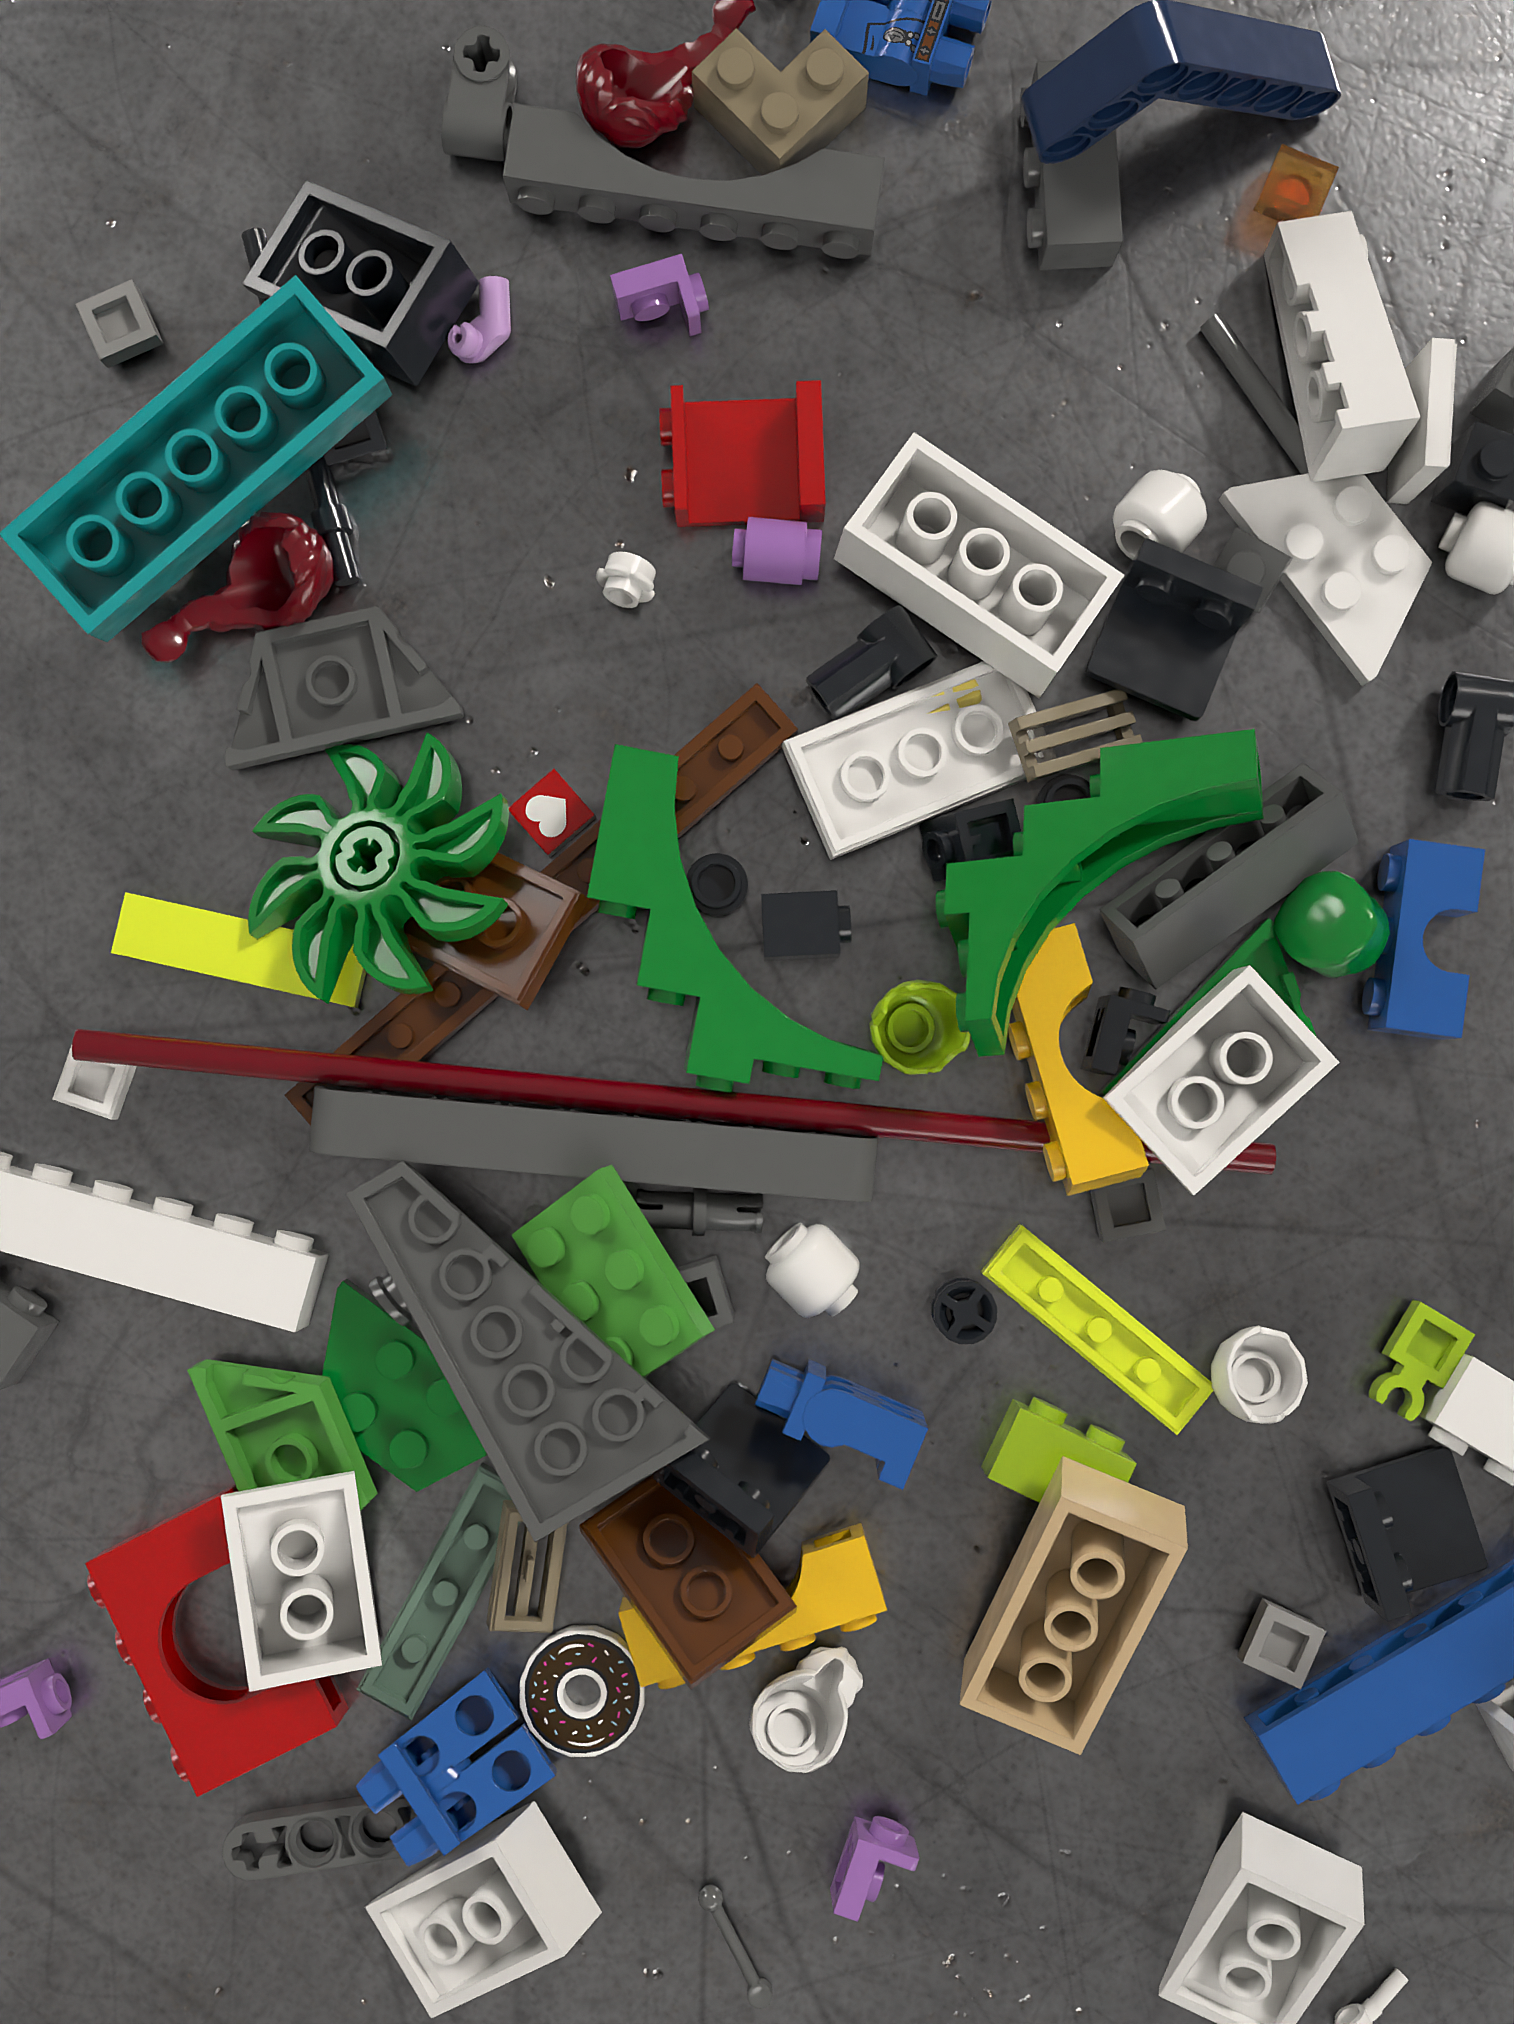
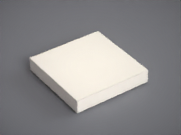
M1431 338L1405 368L1420 418L1388 464L1386 503L1408 504L1450 465L1457 350L1455 339Z

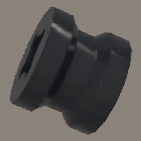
M954 1277L943 1282L935 1290L930 1302L931 1316L935 1326L948 1340L958 1344H975L984 1340L993 1331L997 1321V1305L992 1294L979 1282L967 1277ZM971 1294L967 1300L956 1301L959 1299H966L968 1295Z

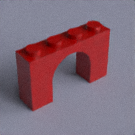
M236 1484L105 1549L85 1563L89 1571L87 1583L91 1596L99 1607L107 1609L117 1629L115 1643L118 1652L127 1665L135 1667L144 1686L143 1701L145 1708L155 1723H162L172 1744L170 1754L174 1769L184 1782H190L197 1797L336 1728L349 1710L333 1675L249 1692V1686H226L207 1679L197 1672L185 1658L176 1633V1615L179 1602L191 1582L230 1563L221 1495L239 1492Z

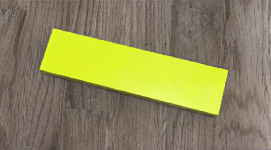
M125 892L111 953L319 999L306 988L296 971L292 954L294 930L278 927L263 937L256 939L249 934L247 919ZM353 946L348 952L329 1002L358 1008L366 971L353 953Z
M1019 1224L980 1271L1176 1435L1180 1433L1214 1391L1210 1380L1023 1225Z

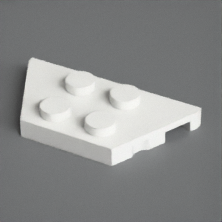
M1309 473L1235 486L1225 491L1219 498V502L1240 529L1293 558L1280 581L1356 680L1363 687L1374 679L1403 624L1432 561L1368 478L1361 474L1311 482Z

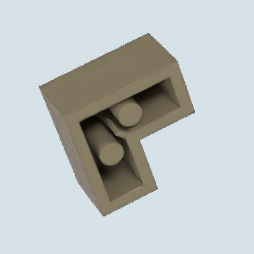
M736 28L692 71L694 108L761 175H765L794 165L825 148L866 109L869 72L826 29L780 72Z

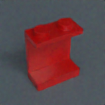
M821 380L796 381L795 398L685 402L683 385L670 386L671 407L659 408L661 446H672L673 469H661L663 508L675 507L677 527L747 525L748 517L824 522L826 497Z

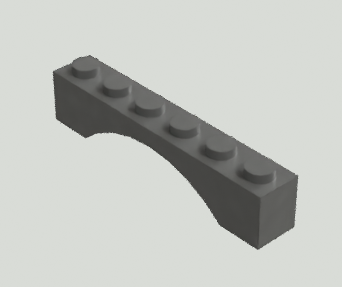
M514 103L503 179L510 203L517 204L521 209L534 214H550L554 209L578 213L582 218L595 223H610L616 218L639 222L643 227L657 232H670L675 227L698 230L705 237L718 241H730L739 236L760 239L763 244L774 249L789 250L797 245L822 248V251L829 256L849 259L856 257L858 254L871 256L885 157L823 148L794 165L762 176L728 181L690 179L658 171L625 156L599 137L576 112Z

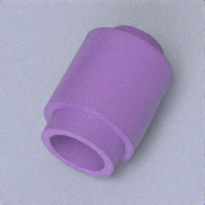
M748 517L747 529L735 528L732 566L743 567V580L802 585V579L818 580L822 530L808 529L807 522Z

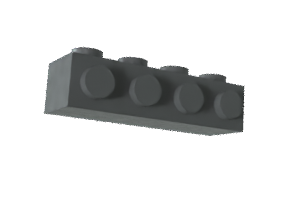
M1301 763L1262 792L1264 819L1208 830L1100 908L1101 915L1121 957L1156 990L1296 889L1304 878L1318 873L1357 845L1359 842L1342 791L1305 763Z

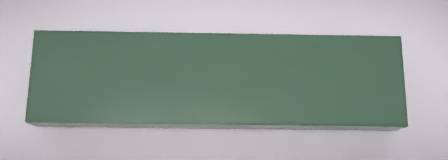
M483 1462L479 1466L380 1646L382 1665L368 1668L356 1689L411 1721L494 1570L503 1500L512 1499L496 1470Z

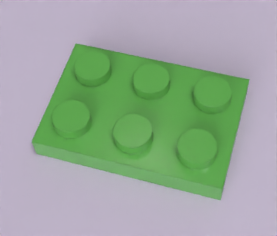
M613 1165L595 1171L512 1234L540 1283L644 1378L715 1330Z

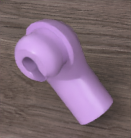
M499 276L481 278L479 280L480 315L470 323L464 322L460 327L454 325L451 328L447 339L448 347L452 354L458 356L462 362H483L509 338L511 333L509 280Z

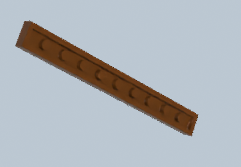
M758 683L675 754V756H679L675 795L678 838L782 748L781 745L785 740L793 738L798 734V728ZM601 819L540 873L583 893L587 897ZM588 898L589 900L572 931L598 909L600 900ZM435 963L424 973L433 991L422 994L400 993L333 1053L423 1062L498 995ZM298 1082L284 1096L311 1126L314 1087L337 1085Z

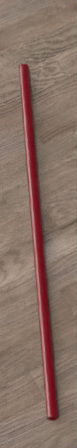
M77 1029L72 1041V1057L76 1061L1044 1153L1043 1144L1051 1142L1046 1122L725 1092L700 1088ZM1142 1141L1148 1163L1164 1165ZM1252 1142L1223 1170L1272 1175L1276 1165V1147L1271 1143Z

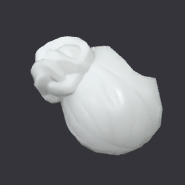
M820 1646L817 1649H813L809 1655L798 1662L796 1670L777 1677L765 1686L752 1704L749 1726L756 1748L766 1758L772 1760L775 1765L789 1772L809 1773L830 1763L837 1753L847 1729V1708L853 1704L855 1694L863 1685L862 1674L858 1670L855 1659L848 1653L846 1648Z

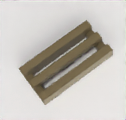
M1116 689L1016 717L1010 721L1008 726L1027 782L1100 762V748L1143 743L1141 735L1134 736L1131 725L1136 723L1133 711H1125L1123 702L1128 699L1126 692ZM1107 709L1108 718L1031 740L1027 731L1100 710ZM1110 731H1114L1117 741L1042 763L1037 762L1034 754Z
M503 1500L486 1620L489 1631L552 1633L567 1524L548 1534L537 1617L527 1616L538 1541L534 1542L525 1525L512 1616H505L518 1522H523L513 1501Z

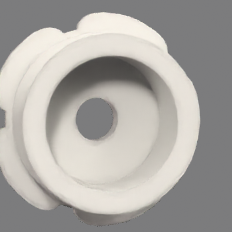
M614 552L610 554L605 569L599 568L597 570L596 580L604 587L603 595L610 602L621 607L634 608L638 603L648 602L654 597L653 580L656 571L647 560L628 552Z

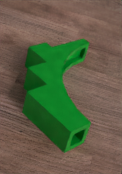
M1255 729L1100 748V774L1090 775L1091 798L1024 805L1023 831L1014 832L1013 857L947 864L945 890H938L936 893V913L939 926L941 928H949L958 951L962 977L967 978L966 992L957 993L956 1018L960 1032H969L978 1057L1005 1055L1010 1014L1026 970L1050 932L1085 895L1121 868L1167 844L1213 828L1264 819L1262 775Z
M615 744L587 898L600 900L597 913L635 919L637 907L649 909L636 985L648 987L646 999L661 1003L684 1006L686 994L697 996L684 1062L686 1073L697 1075L695 1085L712 1090L732 1092L734 1081L750 1083L754 1059L763 1060L762 1072L784 1077L799 1078L801 1067L824 1071L823 1082L840 1087L860 1089L862 1078L879 1081L884 1056L870 1050L828 1039L791 1020L752 989L720 951L695 906L680 858L675 816L679 756Z

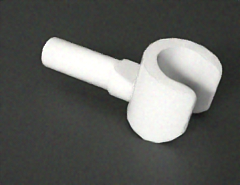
M1395 1968L1369 1999L1367 1998L1362 2005L1350 2004L1339 2009L1335 2015L1334 2023L1373 2024V2021L1382 2014L1383 2009L1408 1982V1979Z

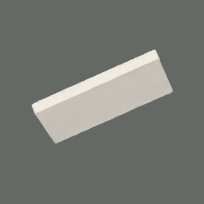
M983 661L785 740L781 747L830 860L1027 780L1008 723L1016 717L1034 713L1036 709L1026 689ZM973 679L979 685L972 689L953 692L952 689ZM976 690L981 691L982 700L980 703L959 708L956 699ZM944 692V695L935 696L939 693ZM949 704L950 710L929 713L939 707ZM1043 727L1027 731L1030 740L1046 735ZM1053 748L1034 753L1038 763L1056 759Z

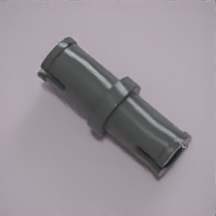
M694 1187L693 1192L643 1191V1189H637L636 1204L651 1228L692 1230V1236H705V1230L762 1232L763 1213L760 1212L761 1208H763V1194L707 1193L705 1188ZM642 1209H660V1210H642Z

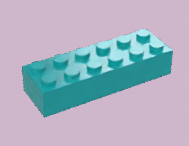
M295 275L0 531V536L88 635L108 643L245 524L251 516H254L390 398L392 393L380 372Z

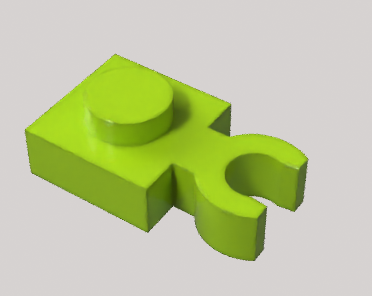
M1413 1299L1381 1352L1397 1363L1392 1372L1381 1374L1373 1381L1369 1390V1398L1383 1404L1391 1390L1401 1387L1404 1391L1405 1399L1399 1407L1397 1414L1409 1421H1413L1421 1413L1424 1406L1422 1388L1426 1381L1444 1389L1475 1334L1424 1303Z

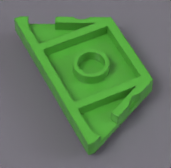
M210 1359L200 1361L187 1370L238 1491L354 1471L360 1511L378 1494L329 1377Z

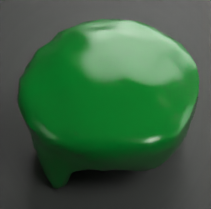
M1322 871L1304 878L1298 887L1288 894L1274 919V931L1288 954L1297 962L1330 978L1356 974L1369 968L1382 954L1390 935L1387 915L1376 899L1372 898L1355 879L1338 871Z

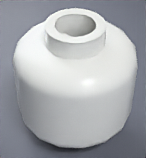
M1167 470L1150 471L1138 480L1115 508L1113 524L1116 542L1127 557L1132 560L1145 538L1183 553L1202 531L1207 519V512L1200 489L1190 477Z
M1482 501L1471 509L1467 517L1455 513L1438 547L1449 552L1445 562L1447 575L1493 595L1504 591L1509 584L1514 586V511L1491 502Z
M802 1223L794 1225L774 1243L765 1256L770 1262L766 1273L768 1284L796 1313L804 1318L819 1315L824 1311L833 1317L845 1309L858 1293V1290L852 1283L859 1271V1260L829 1228L822 1224L811 1225L807 1228Z

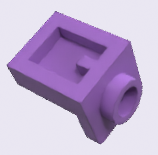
M682 254L610 275L614 300L621 321L632 317L637 321L653 320L666 314L670 310V306L680 304L689 336L701 333L700 312L709 310L708 300L699 272L688 275Z
M49 1658L0 1679V1728L19 1720L29 1713L37 1735L42 1740L55 1734L72 1717L70 1711L72 1697L69 1686L61 1674L54 1672Z
M881 1816L873 1817L872 1822L854 1817L830 1887L834 1914L858 1922L865 1900L874 1902L879 1894L885 1870V1864L879 1860L911 1871L916 1870L920 1857L915 1839L909 1835V1830L905 1826Z

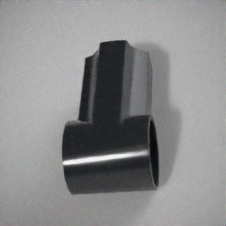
M901 605L890 609L870 623L857 636L858 641L806 677V683L815 699L833 721L852 714L891 686L893 689L904 685L925 670L938 657Z
M1452 671L1445 682L1439 703V723L1445 727L1435 793L1456 800L1490 801L1495 799L1504 736H1507L1514 726V681Z

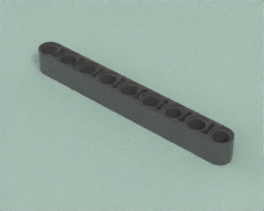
M340 1086L314 1087L309 1142L310 1152L334 1156L587 1178L598 1169L613 1165L621 1180L626 1182L853 1202L872 1201L878 1137Z

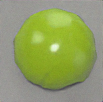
M919 979L903 982L890 989L875 1006L871 1014L872 1020L869 1023L870 1040L878 1054L884 1056L883 1061L904 1074L937 1073L942 1071L957 1054L966 1051L970 1043L969 1032H960L956 1018L957 993L941 983Z

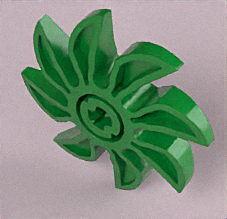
M429 733L425 735L408 782L403 789L395 773L369 749L351 744L325 749L326 753L346 785L348 797L352 801V809L349 814L342 817L338 810L322 796L302 794L280 802L260 819L252 831L257 836L320 849L311 858L304 856L282 857L265 873L258 883L251 900L248 916L249 934L259 939L303 914L296 921L293 932L292 954L294 965L306 988L327 1004H329L346 957L352 946L353 953L360 965L367 973L387 988L403 994L431 992L433 988L410 949L408 937L403 929L404 924L413 916L420 927L436 940L456 942L480 934L502 915L508 906V903L503 898L442 888L435 885V883L444 876L452 878L474 877L485 869L498 853L505 839L509 820L508 801L500 793L452 821L459 813L462 801L461 774L452 754L438 739Z

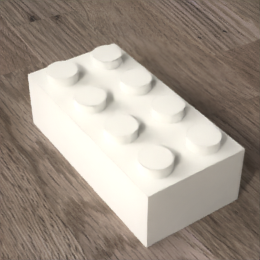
M915 432L844 527L834 559L1037 698L1042 696L1124 577V574Z

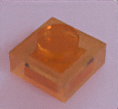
M1281 144L1253 211L1280 222L1319 216L1339 167Z

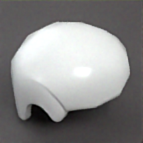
M1259 1325L1241 1329L1222 1342L1211 1363L1212 1388L1220 1404L1231 1414L1246 1422L1272 1424L1282 1421L1285 1416L1289 1415L1299 1406L1308 1384L1305 1360L1290 1340L1289 1335L1285 1332Z

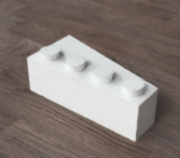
M1352 211L1277 222L1264 252V259L1310 481L1316 482L1384 471L1419 420L1420 414L1368 261L1366 239L1362 234H1359Z

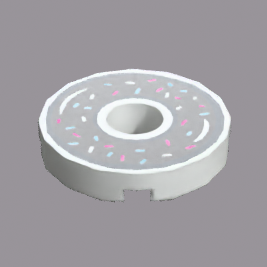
M571 1625L548 1637L531 1653L520 1680V1708L529 1730L547 1748L569 1757H595L618 1747L635 1729L645 1704V1687H640L627 1642L619 1634L597 1625ZM576 1675L592 1677L601 1689V1696L590 1705L583 1706L574 1703L568 1697L565 1689V1684L570 1678Z

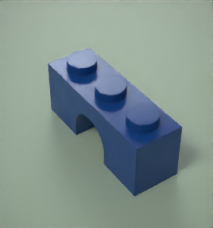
M1408 839L1391 846L1390 854L1386 853L1383 856L1378 871V888L1380 891H1385L1383 910L1388 918L1390 935L1382 954L1376 961L1374 978H1368L1363 991L1362 1010L1365 1015H1369L1367 1030L1438 1040L1462 1038L1470 975L1447 972L1436 967L1428 959L1424 951L1423 934L1428 922L1435 915L1457 918L1478 912L1485 849Z

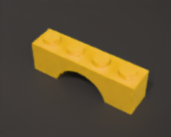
M1075 923L1054 928L1048 935L1026 970L1012 1007L1016 1022L1009 1023L1008 1027L1014 1055L1017 1060L1027 1058L1033 1082L1025 1084L1032 1116L1035 1121L1045 1119L1051 1142L1043 1144V1152L1049 1175L1053 1182L1063 1180L1067 1196L1139 1178L1149 1166L1141 1139L1103 1098L1089 1092L1073 1078L1061 1055L1059 1047L1060 1025L1076 1006L1087 999L1093 983Z
M861 1523L801 1542V1553L797 1571L791 1583L785 1589L797 1605L796 1613L725 1664L720 1670H730L746 1665L756 1658L754 1652L775 1645H779L781 1651L799 1649L816 1640L815 1633L836 1626H840L842 1632H851L865 1628L877 1621L876 1614L887 1611L882 1588ZM622 1597L618 1614L640 1687L657 1683L659 1689H670L685 1684L683 1678L626 1597Z

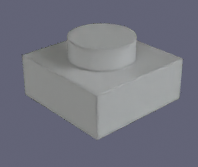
M132 279L75 304L100 361L107 368L164 344L142 293Z
M1262 1598L1237 1657L1242 1663L1301 1689L1326 1630L1320 1624Z

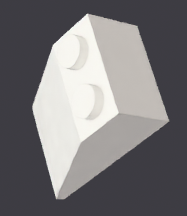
M1249 965L1233 969L1191 1007L1103 1099L1191 1195H1195L1340 1062Z
M349 1471L222 1494L221 1501L249 1692L381 1666L380 1640L355 1472Z
M535 1801L487 1825L461 1842L445 1856L441 1855L365 1906L431 2018L564 1957L602 1913Z
M1242 1812L1213 1859L1160 1983L1159 1996L1217 2024H1296L1365 1925L1362 1867Z

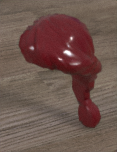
M716 0L712 7L714 25L711 32L699 36L694 42L680 44L668 51L649 53L631 50L623 45L604 43L592 46L585 51L576 64V92L582 114L593 131L617 147L641 148L652 143L664 132L676 130L679 123L687 120L688 109L692 107V71L736 28L739 30L749 14L756 11L754 1Z
M258 512L255 516H251L239 528L238 540L232 546L231 560L226 572V586L218 589L213 595H202L195 600L188 601L180 608L177 614L172 615L167 621L158 623L150 630L142 632L143 649L154 661L170 663L184 654L188 637L194 631H202L206 628L220 633L227 632L232 628L239 630L256 628L260 631H267L278 627H288L294 623H303L306 618L312 615V611L316 609L317 604L328 594L334 582L333 559L322 536L317 534L316 529L310 528L302 518L290 513Z

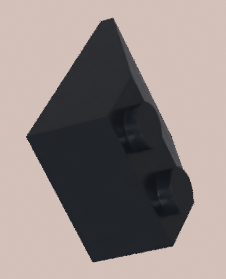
M308 180L304 182L242 283L250 292L266 301L296 275L375 368L415 386L421 381L451 328L479 285V281L451 240Z

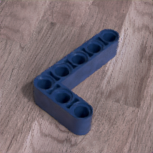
M1152 0L1135 6L1029 86L1023 92L1021 101L1040 162L1054 164L1069 160L1083 153L1158 98L1288 120H1301L1317 115L1333 106L1340 99L1341 91L1324 35L1318 31L1173 0Z

